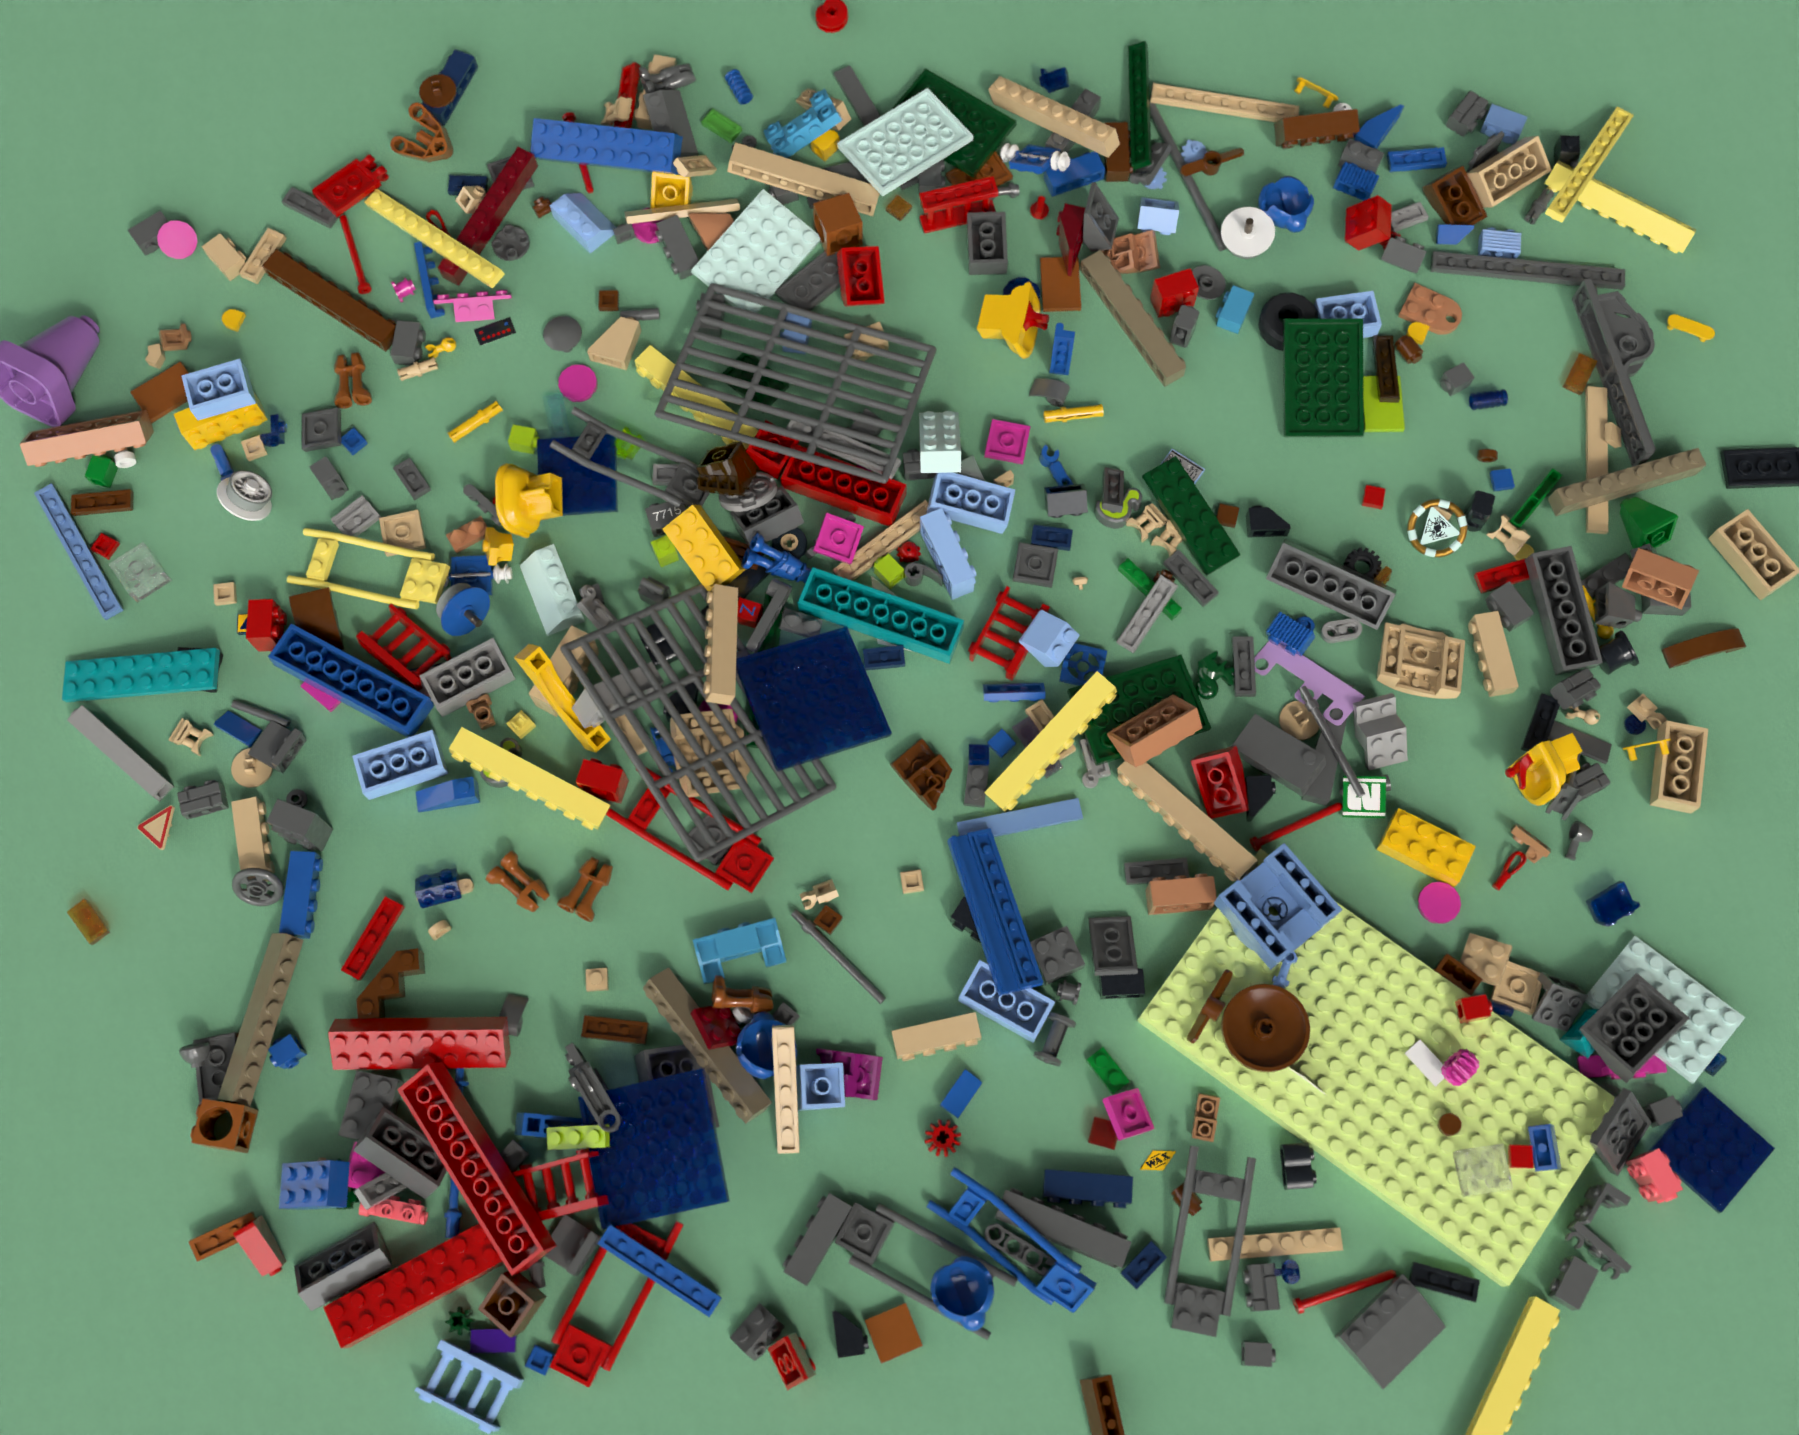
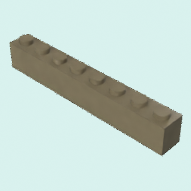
M1099 250L1081 260L1080 271L1162 385L1165 387L1183 377L1186 369L1185 361L1178 357L1172 343L1167 342L1161 328H1157L1152 316L1143 309L1142 302L1132 294L1131 287L1124 283L1120 272L1111 265L1110 258Z
M1695 448L1558 488L1548 498V501L1555 516H1559L1694 476L1706 466V463L1699 448Z
M272 933L217 1100L250 1107L304 940L287 933Z
M670 968L649 978L643 987L646 996L656 1005L659 1013L670 1024L671 1029L678 1034L684 1046L696 1058L699 1066L703 1067L709 1075L711 1082L722 1092L724 1099L731 1104L737 1116L747 1124L765 1112L772 1103L754 1078L742 1067L732 1049L726 1046L708 1050L690 1014L699 1006Z

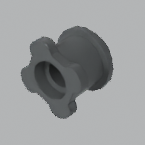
M1064 980L1063 984L1059 983L1056 993L1057 996H1060L1059 1000H1069L1073 1002V1005H1076L1082 983L1078 982L1075 985L1067 983V980Z

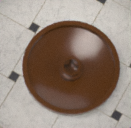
M1257 984L1241 990L1230 1000L1222 1016L1221 1032L1227 1050L1237 1062L1253 1071L1271 1073L1288 1068L1302 1056L1310 1038V1022L1304 1006L1292 993L1276 985Z

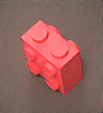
M1660 1148L1644 1152L1626 1162L1629 1175L1637 1181L1641 1196L1647 1199L1648 1202L1657 1201L1659 1204L1664 1201H1671L1678 1197L1677 1192L1683 1190L1680 1185L1681 1180L1679 1176L1672 1171L1667 1155L1663 1151L1661 1152Z

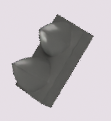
M785 608L778 629L817 641L823 620Z

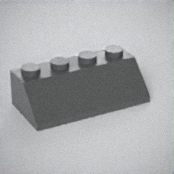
M659 90L644 94V104L652 131L675 133L682 136L681 157L699 156L680 90Z
M385 1107L380 1109L353 1149V1151L424 1199L440 1186L447 1171L427 1137Z
M373 1222L294 1266L298 1294L311 1311L324 1306L332 1299L345 1294L348 1290L365 1283L368 1279L386 1271L392 1266L390 1252L376 1223Z

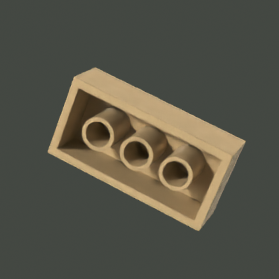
M1539 136L1524 137L1469 171L1467 175L1483 208H1488L1499 204L1552 171Z
M1748 509L1718 528L1708 538L1760 601L1799 574V568Z
M571 625L550 660L558 677L573 696L580 680L564 657L560 647L588 633ZM593 640L589 644L598 656L599 649L595 640ZM580 646L571 650L585 674H587L588 666L591 662ZM534 684L529 692L534 704L538 708L557 717V712Z
M1666 721L1658 727L1657 741L1671 739L1667 741L1669 754L1662 755L1659 743L1656 744L1649 805L1691 814L1699 809L1701 805L1708 729Z

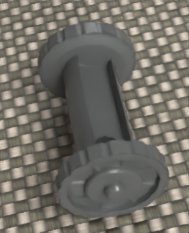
M1049 1013L1048 1018L1053 1021L1042 1052L1035 1051L1033 1056L1047 1064L1060 1066L1061 1061L1056 1058L1067 1028H1075L1076 1023L1063 1015Z

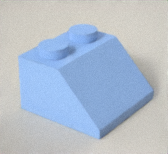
M1141 197L1138 229H1141L1142 232L1150 230L1160 231V234L1163 235L1176 233L1179 202Z
M1040 610L1019 639V642L1044 667H1059L1080 635L1067 622Z
M843 1063L796 1066L798 1111L845 1107Z

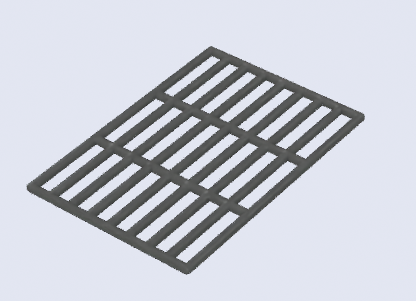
M711 283L656 408L655 416L885 484L889 480L937 349L929 344ZM717 292L777 309L780 312L776 319L716 302L712 298L714 293ZM709 307L774 327L771 334L711 318L705 316ZM787 313H791L854 332L851 339H846L787 322L785 318ZM701 323L767 341L765 349L762 350L702 333L698 330ZM782 328L847 347L845 354L841 355L781 338L778 335ZM861 334L927 352V355L923 361L860 343L858 340ZM698 339L761 358L758 366L693 348L692 345L694 340ZM777 344L840 362L841 365L839 370L835 371L772 353L774 345ZM856 349L919 367L921 371L919 376H914L852 358V355ZM689 354L754 373L751 382L690 365L685 363ZM768 360L834 378L835 380L832 387L769 370L765 367ZM850 365L916 385L913 393L845 373ZM681 370L748 390L745 397L742 398L678 379ZM765 376L828 394L826 403L759 385L761 377ZM842 381L910 401L907 409L839 389ZM676 386L738 404L741 407L738 414L671 394ZM755 392L821 410L822 413L818 420L752 401ZM836 397L904 417L901 425L842 409L833 406ZM667 403H672L734 421V424L730 431L665 412L664 410ZM751 408L816 428L813 436L745 416L748 409ZM831 413L897 432L895 441H890L828 423L827 419ZM742 424L809 443L806 452L740 434L739 431ZM823 430L886 447L891 449L889 457L886 458L827 441L820 437ZM817 446L885 465L881 475L814 455Z
M698 584L560 647L564 657L696 862L708 858L836 789L835 782L738 635L736 661L744 659L782 718L774 722L771 720L736 666V681L766 726L756 730L734 697L730 705L749 733L739 738L718 704L707 702L732 743L723 747L684 687L694 682L706 701V694L703 693L704 683L701 679L706 676L704 675V668L698 671L694 669L658 614V611L665 608L668 609L705 666L707 657L704 656V649L674 605L684 601L705 633L708 622L691 598L700 593L706 602L708 591L702 584ZM651 616L688 673L687 676L681 679L677 677L640 619ZM631 623L634 624L670 679V684L664 687L660 685L623 627ZM613 631L617 632L654 689L653 692L644 695L606 636ZM596 639L600 640L636 696V700L630 703L626 702L589 642ZM582 647L616 700L619 708L611 712L608 710L571 650ZM677 690L716 751L708 755L704 753L669 699L668 693ZM660 698L698 757V760L690 764L688 763L650 702ZM641 706L643 707L680 764V769L671 772L633 713V710ZM625 714L664 777L656 781L653 780L615 721L616 718ZM785 725L788 726L826 785L817 790L779 732V728ZM771 733L810 794L803 798L799 796L761 737ZM753 741L755 742L793 800V803L784 807L745 745ZM735 750L739 751L776 808V812L769 816L767 815L728 755ZM721 758L760 818L759 821L752 825L750 824L711 762ZM704 766L744 829L735 834L733 833L695 774V770ZM687 775L727 838L718 843L716 842L677 779ZM667 784L671 786L709 845L708 848L699 852L659 788Z

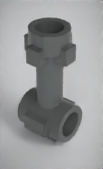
M1009 183V187L997 188L998 196L1009 195L1010 198L1019 196L1018 184Z

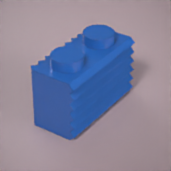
M1344 162L1333 188L1364 201L1371 197L1379 175H1376L1371 170L1365 171L1361 167L1358 168L1354 163Z
M1280 611L1266 630L1267 639L1274 645L1280 643L1285 647L1284 650L1293 656L1295 654L1303 656V653H1305L1315 639L1312 630Z

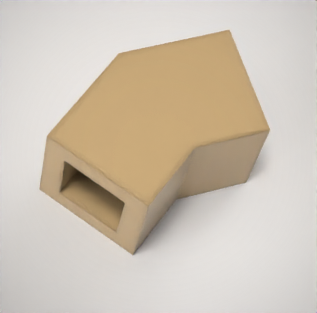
M160 343L147 346L149 354L145 361L149 366L160 369L165 361L162 346Z

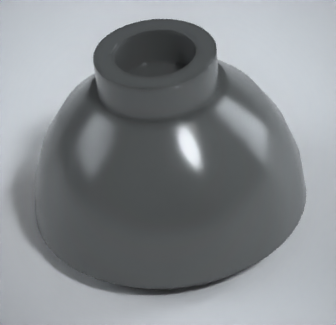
M199 1042L183 1046L179 1049L180 1056L185 1062L191 1064V1068L205 1065V1059L210 1053V1043Z

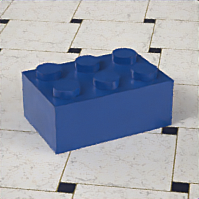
M324 1160L283 1163L279 1209L308 1210L347 1207L350 1162Z

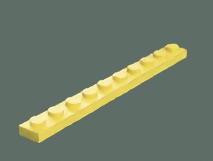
M1617 106L1545 212L1546 215L1561 223L1564 221L1634 116L1633 114Z
M377 188L364 202L369 208L489 287L493 288L505 275L500 268Z

